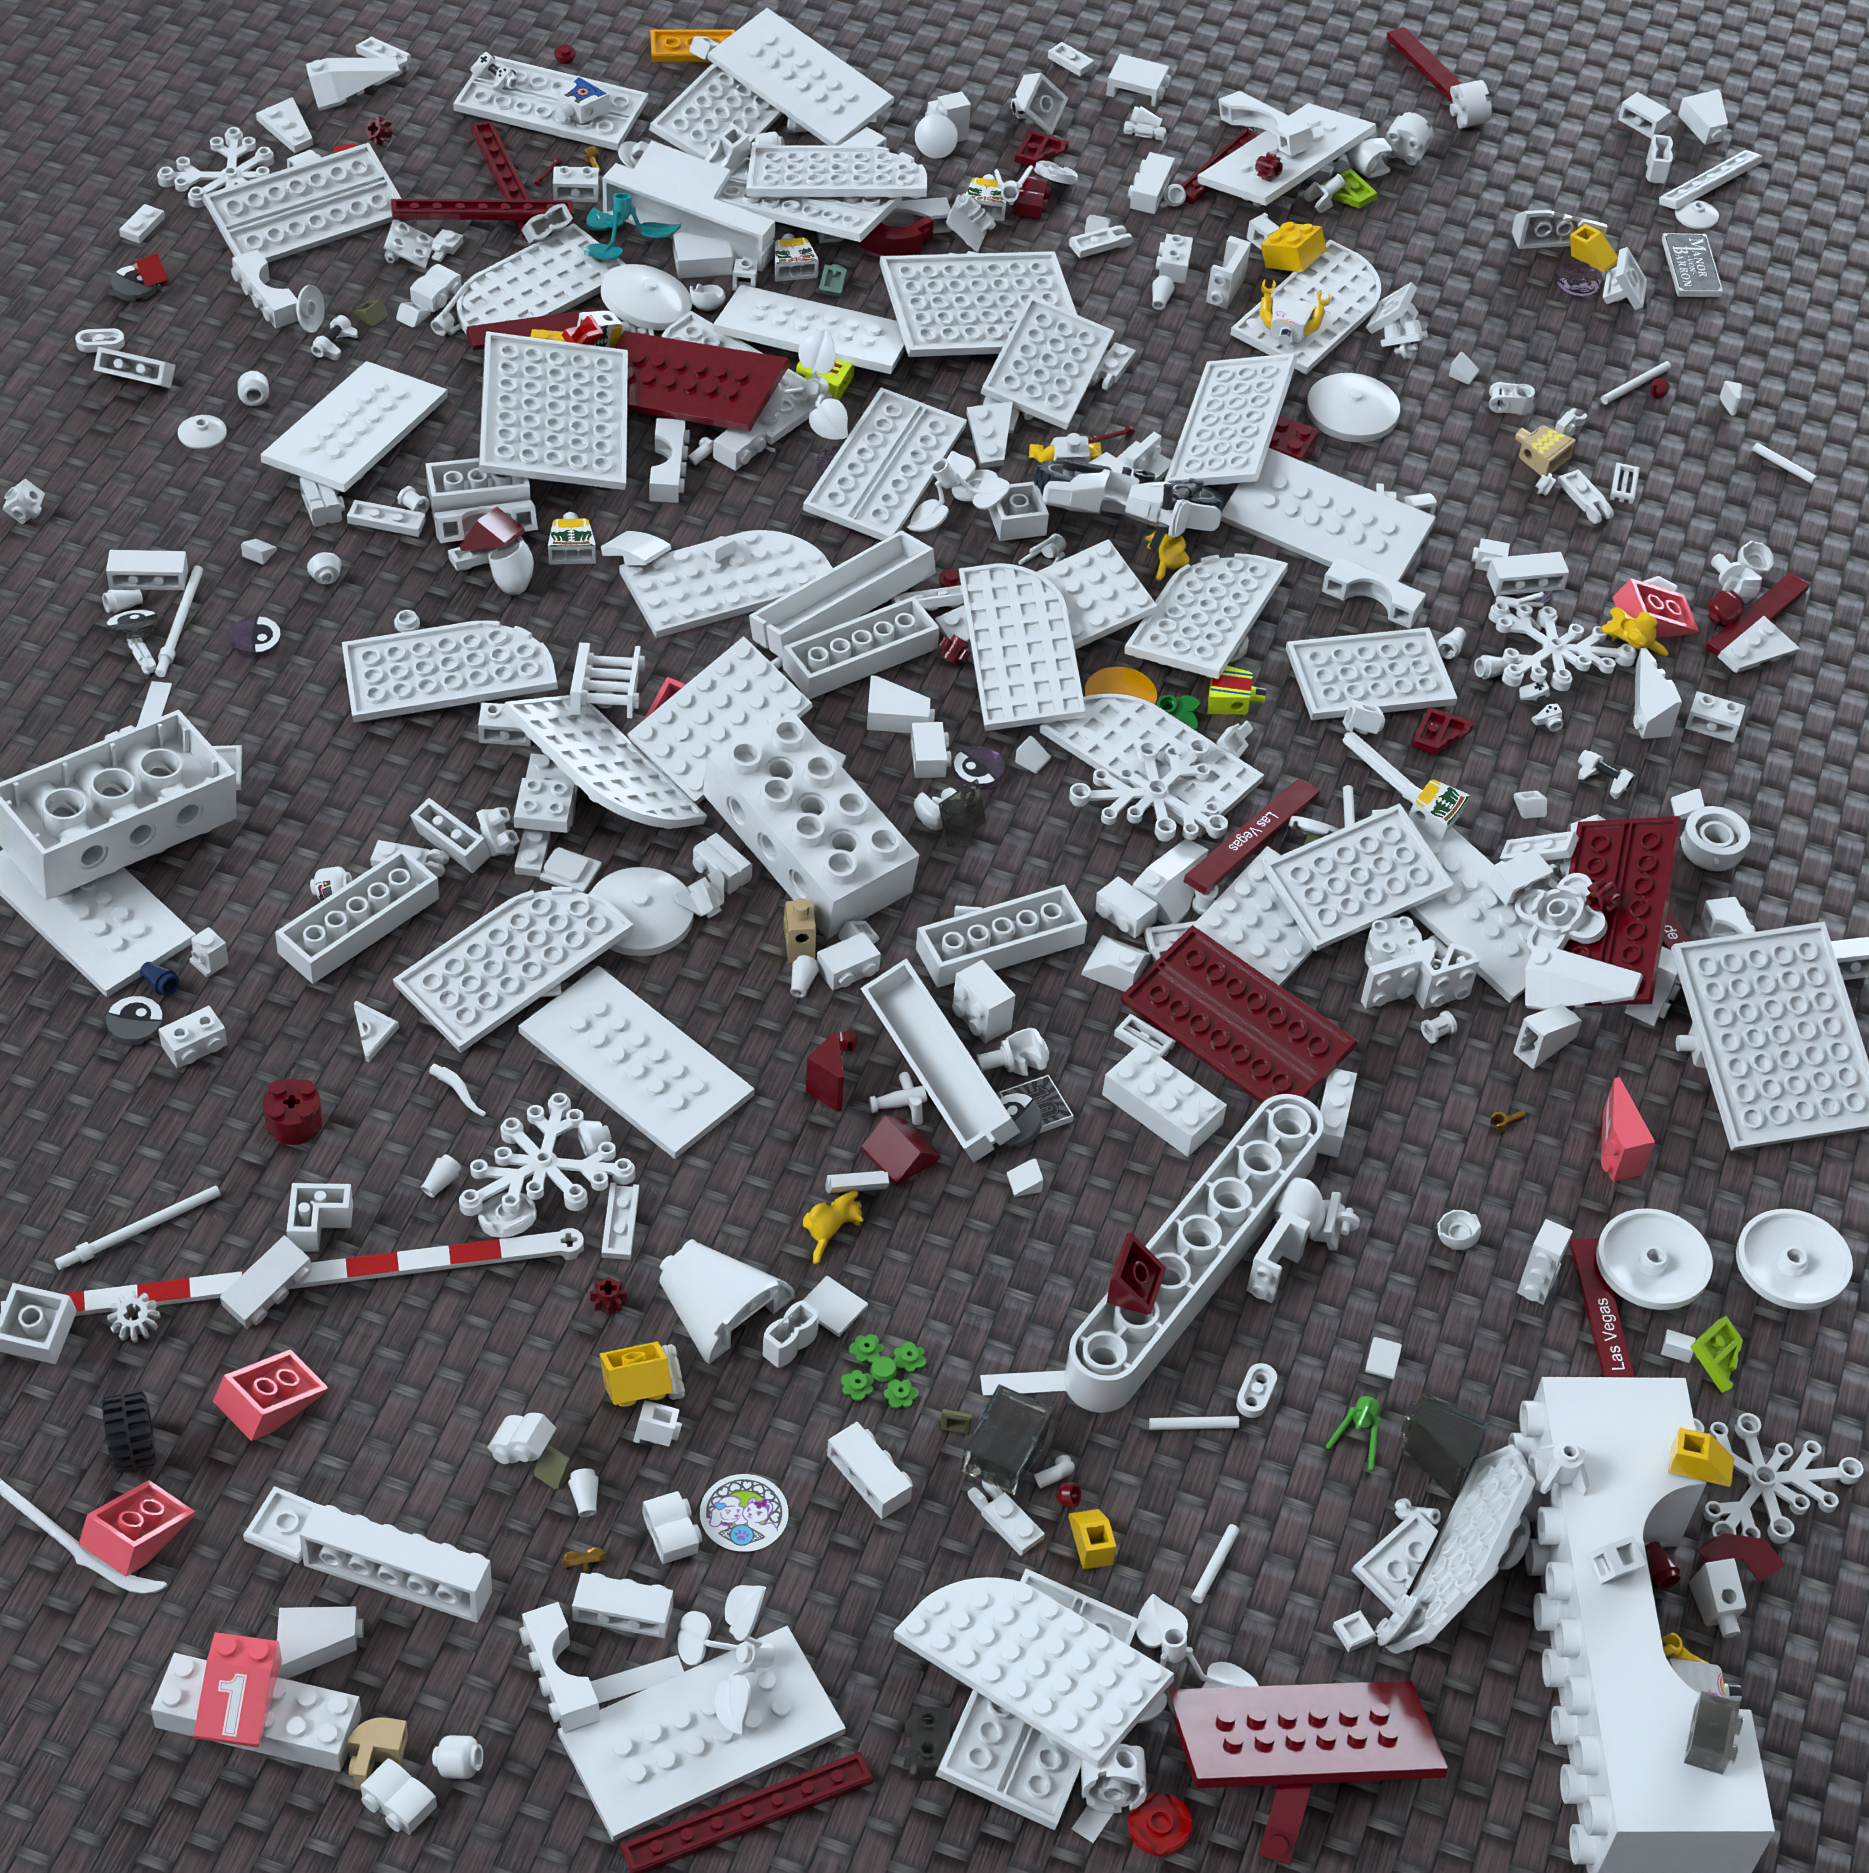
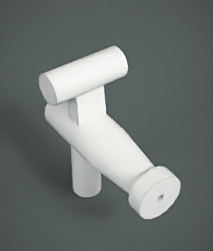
M903 1072L899 1075L903 1090L878 1098L875 1096L869 1097L872 1113L878 1112V1109L909 1106L912 1113V1123L914 1125H921L923 1123L922 1103L927 1102L926 1090L924 1086L914 1087L908 1072Z

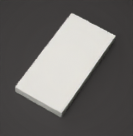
M652 140L634 167V170L714 199L718 197L731 176V170Z

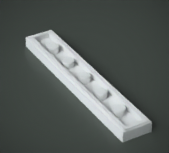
M1745 150L1659 197V204L1677 210L1761 164L1762 155Z

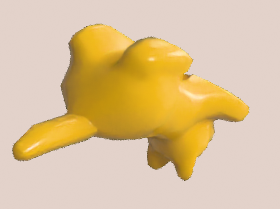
M1156 530L1151 535L1145 537L1147 541H1150L1147 546L1148 549H1152L1149 546ZM1168 534L1164 535L1158 549L1160 559L1156 576L1158 581L1165 576L1166 568L1176 570L1189 564L1190 559L1184 551L1186 543L1182 535L1175 538L1169 537Z
M1612 608L1610 610L1613 619L1603 625L1601 631L1610 635L1612 641L1620 638L1628 642L1634 649L1650 648L1662 656L1668 655L1665 647L1655 641L1657 620L1651 613L1641 612L1637 618H1633L1620 608Z
M857 1190L840 1196L831 1205L823 1202L814 1206L803 1218V1227L807 1228L811 1236L818 1242L813 1252L814 1264H819L828 1241L843 1223L853 1222L858 1226L860 1222L864 1221L861 1203L854 1201L858 1196Z

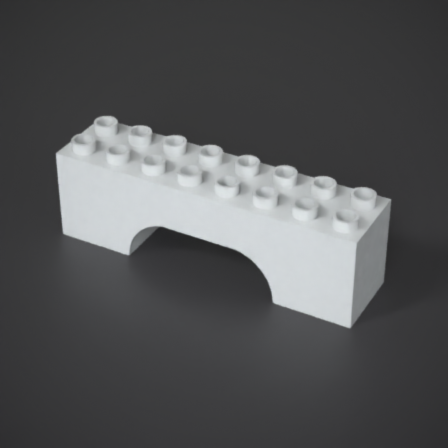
M1542 1377L1534 1400L1522 1401L1519 1416L1521 1433H1511L1508 1445L1513 1444L1521 1451L1536 1480V1484L1531 1492L1532 1499L1522 1512L1527 1516L1528 1521L1532 1522L1534 1538H1529L1525 1551V1566L1529 1576L1541 1577L1543 1593H1536L1534 1597V1623L1537 1631H1549L1552 1649H1545L1543 1652L1542 1675L1546 1687H1558L1561 1706H1554L1552 1709L1551 1732L1555 1745H1567L1570 1764L1562 1765L1560 1789L1565 1804H1577L1580 1824H1572L1569 1837L1572 1861L1574 1864H1586L1588 1873H1752L1775 1832L1751 1710L1720 1705L1701 1696L1684 1683L1673 1670L1663 1651L1645 1546L1655 1541L1660 1542L1662 1548L1679 1546L1706 1486V1481L1668 1473L1671 1446L1679 1427L1696 1431L1686 1378ZM1571 1441L1585 1451L1583 1465L1590 1487L1584 1496L1572 1487L1573 1482L1566 1485L1555 1483L1545 1495L1540 1491L1542 1483L1548 1476L1547 1466L1535 1457L1537 1450L1541 1446ZM1634 1535L1637 1544L1642 1549L1643 1558L1647 1565L1634 1572L1601 1584L1588 1554L1604 1545Z

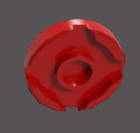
M1158 1792L1148 1793L1145 1801L1139 1807L1130 1811L1127 1823L1129 1835L1135 1845L1145 1853L1158 1857L1171 1856L1181 1851L1190 1839L1192 1831L1191 1812L1185 1803L1175 1795L1168 1793L1166 1795L1157 1794Z

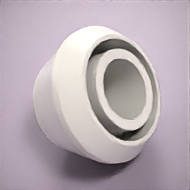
M329 552L318 553L308 562V573L320 584H331L339 577L341 560L338 556Z
M584 1120L577 1127L583 1152L588 1157L598 1152V1147L601 1143L611 1142L608 1126H602L600 1121Z

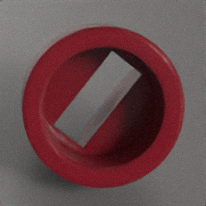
M1654 379L1650 386L1651 395L1656 399L1659 397L1664 398L1668 394L1670 384L1664 379Z
M856 1031L838 1033L840 1050L846 1052L848 1048L849 1051H852L857 1045Z
M1067 1482L1057 1488L1059 1493L1056 1494V1499L1059 1504L1066 1507H1077L1080 1504L1081 1488L1078 1483Z

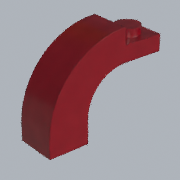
M926 216L910 225L902 227L889 226L880 222L861 242H854L867 251L883 256L912 255L922 250L923 242L933 238L934 220Z
M1312 1784L1277 1785L1259 1850L1260 1856L1290 1865Z

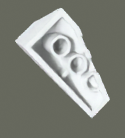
M326 58L306 64L319 111L342 105L347 102V97L355 93L359 96L365 93V88L371 85L378 86L400 75L396 58Z
M1549 210L1524 211L1516 214L1512 234L1518 249L1571 246L1570 235L1584 224L1601 231L1604 236L1607 225Z
M1641 648L1636 663L1634 727L1639 730L1642 739L1670 737L1682 701L1672 680L1664 678L1665 671L1657 669L1656 660L1646 648Z
M1184 839L1147 867L1133 883L1134 888L1158 903L1157 919L1167 925L1179 924L1188 914L1195 889L1183 882L1184 877L1208 855V849L1192 840Z
M1534 946L1525 968V1006L1530 1009L1546 1010L1560 1004L1564 1006L1574 1005L1576 1008L1585 1007L1586 1003L1600 1001L1602 1004L1634 1000L1643 975L1560 949Z

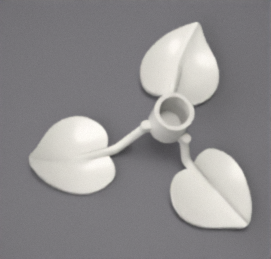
M824 329L803 340L798 351L801 364L806 368H812L811 373L815 378L807 380L805 387L781 391L779 383L760 415L773 416L777 414L783 406L781 395L806 392L810 397H818L815 404L817 409L809 414V423L813 431L827 439H845L848 437V417L844 405L836 399H825L821 403L825 397L824 395L829 390V385L817 372L821 374L828 373L833 368L836 359L833 338L829 330Z
M951 451L947 459H939L931 466V471L937 479L935 485L938 488L939 501L931 499L920 504L913 513L907 528L911 531L924 532L936 528L946 519L949 509L943 505L945 500L942 487L948 489L961 483L970 492L976 494L973 498V504L978 509H989L997 505L1008 494L1011 485L1002 478L993 477L983 480L979 488L974 489L966 482L975 471L976 465L974 461L969 457Z
M740 1585L733 1588L727 1597L725 1620L731 1625L729 1631L734 1635L735 1639L744 1641L739 1645L708 1640L711 1622L702 1612H688L680 1622L678 1650L683 1662L689 1665H697L705 1656L706 1646L736 1651L737 1660L746 1666L731 1672L729 1680L719 1682L714 1699L718 1719L728 1730L736 1734H745V1721L751 1699L749 1682L742 1675L748 1672L755 1673L756 1667H770L775 1657V1650L770 1642H763L762 1640L750 1637L761 1608L766 1589L764 1586Z
M1155 1594L1149 1597L1139 1613L1138 1619L1140 1621L1136 1628V1633L1140 1642L1146 1647L1157 1648L1162 1645L1161 1666L1165 1668L1167 1661L1178 1663L1187 1656L1199 1679L1205 1682L1203 1688L1259 1686L1249 1673L1228 1662L1212 1663L1208 1667L1207 1675H1205L1193 1655V1649L1187 1647L1186 1633L1188 1631V1622L1185 1616L1178 1609L1163 1602ZM1165 1693L1157 1699L1138 1723L1148 1722L1160 1716L1167 1704Z

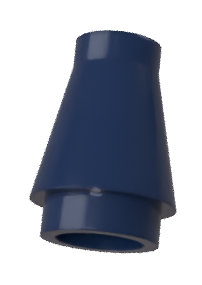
M146 962L141 966L140 974L148 981L157 994L169 996L178 989L179 978L174 971L155 965L152 962Z

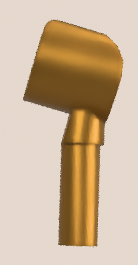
M591 146L585 149L584 161L586 163L590 162L593 168H599L595 160L599 158L596 147Z
M1520 1111L1506 1116L1503 1112H1495L1491 1116L1490 1124L1500 1122L1496 1126V1131L1503 1133L1506 1131L1507 1124L1524 1118L1526 1114L1524 1111Z

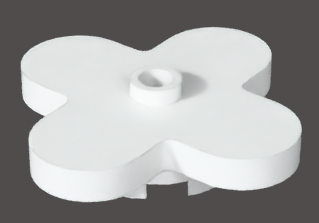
M1581 873L1569 874L1559 882L1556 889L1548 892L1541 889H1529L1527 892L1519 895L1515 902V910L1522 922L1533 926L1527 937V944L1531 953L1534 946L1563 950L1570 939L1589 944L1600 940L1605 935L1607 921L1601 911L1592 910L1586 900V896L1590 894L1587 887L1592 884L1588 876Z

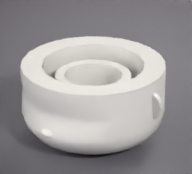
M1708 806L1699 808L1690 814L1680 840L1684 854L1695 865L1709 871H1725L1735 867L1742 860L1751 836L1747 823L1738 814L1726 808Z

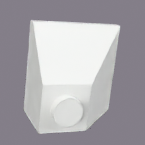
M1042 73L1024 75L1016 91L1021 110L1045 132L1052 135L1068 101V97Z
M1102 935L1081 975L1125 992L1141 977L1152 954Z

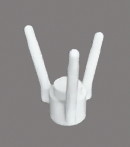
M1032 165L1027 168L1017 183L1015 181L1003 183L997 169L994 171L998 188L1001 189V196L1010 205H1013L1018 198L1020 188L1033 169Z
M469 282L463 284L442 312L431 322V328L436 334L444 336L448 333L452 336L456 331L462 329L460 324L454 326L455 319L448 312L469 286Z
M1055 533L1047 540L1029 550L1030 554L1018 563L1022 565L1042 552L1047 558H1056L1053 562L1055 564L1065 557L1063 550L1066 548V542L1062 536Z

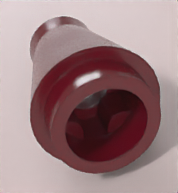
M1655 1541L1647 1544L1645 1552L1652 1583L1656 1584L1659 1589L1673 1587L1680 1581V1569L1664 1551L1660 1542Z

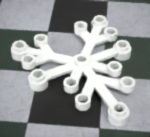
M231 127L225 133L226 145L229 147L224 145L221 137H213L210 140L211 149L228 158L225 169L221 172H201L190 165L189 158L179 157L176 160L177 169L184 172H174L170 167H162L157 174L158 183L162 187H172L175 185L177 191L183 192L200 180H214L203 188L193 187L188 193L189 204L192 207L199 208L205 206L203 202V195L212 193L224 185L227 188L270 174V170L267 167L273 165L274 155L270 148L260 147L255 157L237 167V158L249 151L255 150L256 141L253 137L243 138V133L239 128ZM257 165L260 166L256 169V172H247Z
M1496 602L1491 606L1488 617L1492 622L1497 623L1496 629L1499 632L1525 633L1541 643L1543 648L1532 656L1521 655L1513 648L1505 649L1502 659L1510 665L1504 669L1502 681L1509 686H1519L1524 673L1530 669V678L1535 682H1543L1547 671L1541 667V662L1547 658L1552 659L1555 670L1550 684L1558 691H1567L1572 682L1571 672L1565 669L1563 658L1575 665L1580 671H1588L1592 663L1600 671L1607 674L1613 672L1616 665L1615 661L1622 666H1632L1636 659V649L1629 644H1623L1618 649L1594 646L1599 642H1604L1607 634L1602 633L1600 626L1594 627L1592 634L1577 645L1570 643L1582 638L1584 628L1578 624L1570 625L1568 633L1558 638L1555 627L1558 616L1556 610L1552 607H1543L1539 610L1536 618V623L1545 628L1547 635L1545 636L1532 627L1530 617L1533 609L1531 606L1520 604L1516 612L1517 617L1510 613L1509 606L1504 602Z
M1195 738L1189 742L1188 754L1181 761V751L1178 747L1169 746L1166 748L1164 758L1170 763L1171 771L1162 779L1158 777L1155 764L1158 758L1159 747L1152 741H1144L1138 746L1137 756L1140 762L1145 765L1148 781L1127 767L1120 769L1118 780L1109 775L1108 771L1097 769L1094 771L1093 783L1097 786L1107 785L1112 788L1111 790L1091 791L1090 787L1083 783H1076L1070 788L1069 799L1077 807H1083L1089 801L1116 800L1110 807L1102 810L1101 821L1106 825L1114 824L1117 820V814L1135 798L1142 799L1135 806L1128 808L1127 820L1131 823L1141 822L1143 812L1153 804L1157 818L1154 832L1157 838L1164 842L1171 840L1176 832V823L1168 818L1165 804L1182 814L1184 823L1182 835L1187 840H1194L1198 836L1199 827L1195 822L1204 826L1208 835L1215 839L1225 835L1228 826L1227 819L1219 815L1220 806L1216 802L1210 801L1206 804L1187 805L1169 794L1168 788L1179 777L1195 776L1200 781H1205L1209 778L1210 767L1207 764L1200 763L1196 766H1191L1194 762H1201L1208 756L1209 744L1201 738ZM1133 784L1138 788H1131L1128 785Z
M556 1093L548 1101L549 1121L544 1117V1109L541 1106L533 1105L527 1109L528 1121L531 1124H535L545 1134L541 1150L524 1133L523 1124L518 1119H506L501 1125L502 1140L509 1144L517 1143L528 1155L512 1154L510 1148L499 1147L494 1153L495 1162L500 1166L519 1165L523 1167L519 1169L490 1167L484 1160L478 1159L473 1161L470 1165L472 1177L476 1179L485 1177L496 1178L499 1180L478 1191L473 1189L465 1190L459 1198L460 1211L467 1216L477 1215L483 1209L484 1200L510 1187L508 1194L502 1197V1208L507 1213L518 1211L520 1208L519 1197L524 1179L533 1174L532 1181L526 1185L528 1198L538 1200L543 1197L544 1181L549 1176L564 1192L566 1208L572 1211H579L587 1206V1191L581 1185L572 1184L560 1170L580 1171L591 1182V1187L594 1190L602 1191L608 1187L607 1174H611L614 1182L620 1185L633 1182L635 1179V1166L630 1160L625 1158L618 1159L615 1163H604V1161L613 1160L616 1156L615 1145L611 1142L601 1143L597 1153L583 1160L557 1158L553 1153L557 1136L572 1128H577L581 1121H584L581 1110H571V1101L565 1094Z
M1744 1413L1739 1416L1735 1425V1431L1745 1441L1751 1465L1732 1452L1727 1437V1426L1722 1422H1714L1708 1434H1711L1734 1457L1733 1468L1746 1475L1751 1486L1739 1502L1718 1503L1710 1501L1706 1504L1703 1511L1705 1519L1710 1522H1716L1710 1531V1540L1720 1532L1736 1535V1527L1740 1522L1743 1529L1740 1535L1747 1536L1746 1533H1751L1754 1537L1760 1538L1761 1534L1759 1529L1755 1527L1750 1508L1761 1494L1770 1520L1767 1529L1770 1539L1777 1544L1786 1543L1793 1535L1794 1525L1790 1519L1781 1515L1775 1494L1790 1503V1510L1796 1515L1805 1514L1810 1506V1501L1805 1495L1797 1494L1783 1484L1794 1485L1816 1499L1822 1511L1831 1513L1838 1505V1497L1832 1492L1824 1491L1812 1482L1840 1480L1844 1484H1854L1859 1481L1863 1473V1466L1857 1459L1847 1457L1841 1460L1838 1467L1805 1470L1811 1461L1818 1459L1822 1450L1819 1443L1810 1440L1805 1442L1801 1455L1789 1471L1777 1472L1783 1463L1790 1461L1793 1455L1792 1447L1787 1443L1777 1444L1772 1458L1765 1464L1757 1440V1435L1761 1429V1421L1753 1414ZM1693 1418L1696 1431L1704 1433L1703 1424L1698 1419ZM1714 1430H1719L1722 1434H1717ZM1807 1449H1813L1815 1453H1811ZM1779 1451H1784L1787 1455H1782ZM1824 1500L1831 1501L1833 1505L1825 1503ZM1795 1502H1800L1804 1507L1797 1506ZM1709 1509L1715 1510L1718 1514L1711 1513ZM1729 1515L1726 1521H1719L1721 1516Z

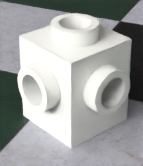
M24 479L8 490L4 497L6 502L3 510L18 522L24 524L30 518L35 519L42 510L40 505L45 493L27 479Z

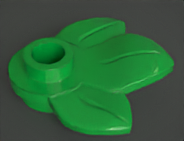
M1164 695L1158 700L1156 706L1193 730L1198 729V722L1193 712L1199 708L1201 703L1196 698L1189 695L1175 698L1172 695ZM1167 707H1172L1170 710H1165Z

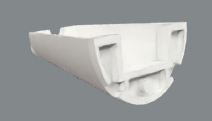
M693 1239L686 1242L683 1248L674 1256L666 1257L660 1265L662 1274L659 1282L704 1361L708 1364L731 1348V1331L766 1305V1308L775 1314L795 1298L794 1289L787 1282L697 1243Z

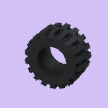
M139 1390L104 1397L102 1413L113 1469L116 1473L155 1466L157 1460L149 1405L144 1392Z

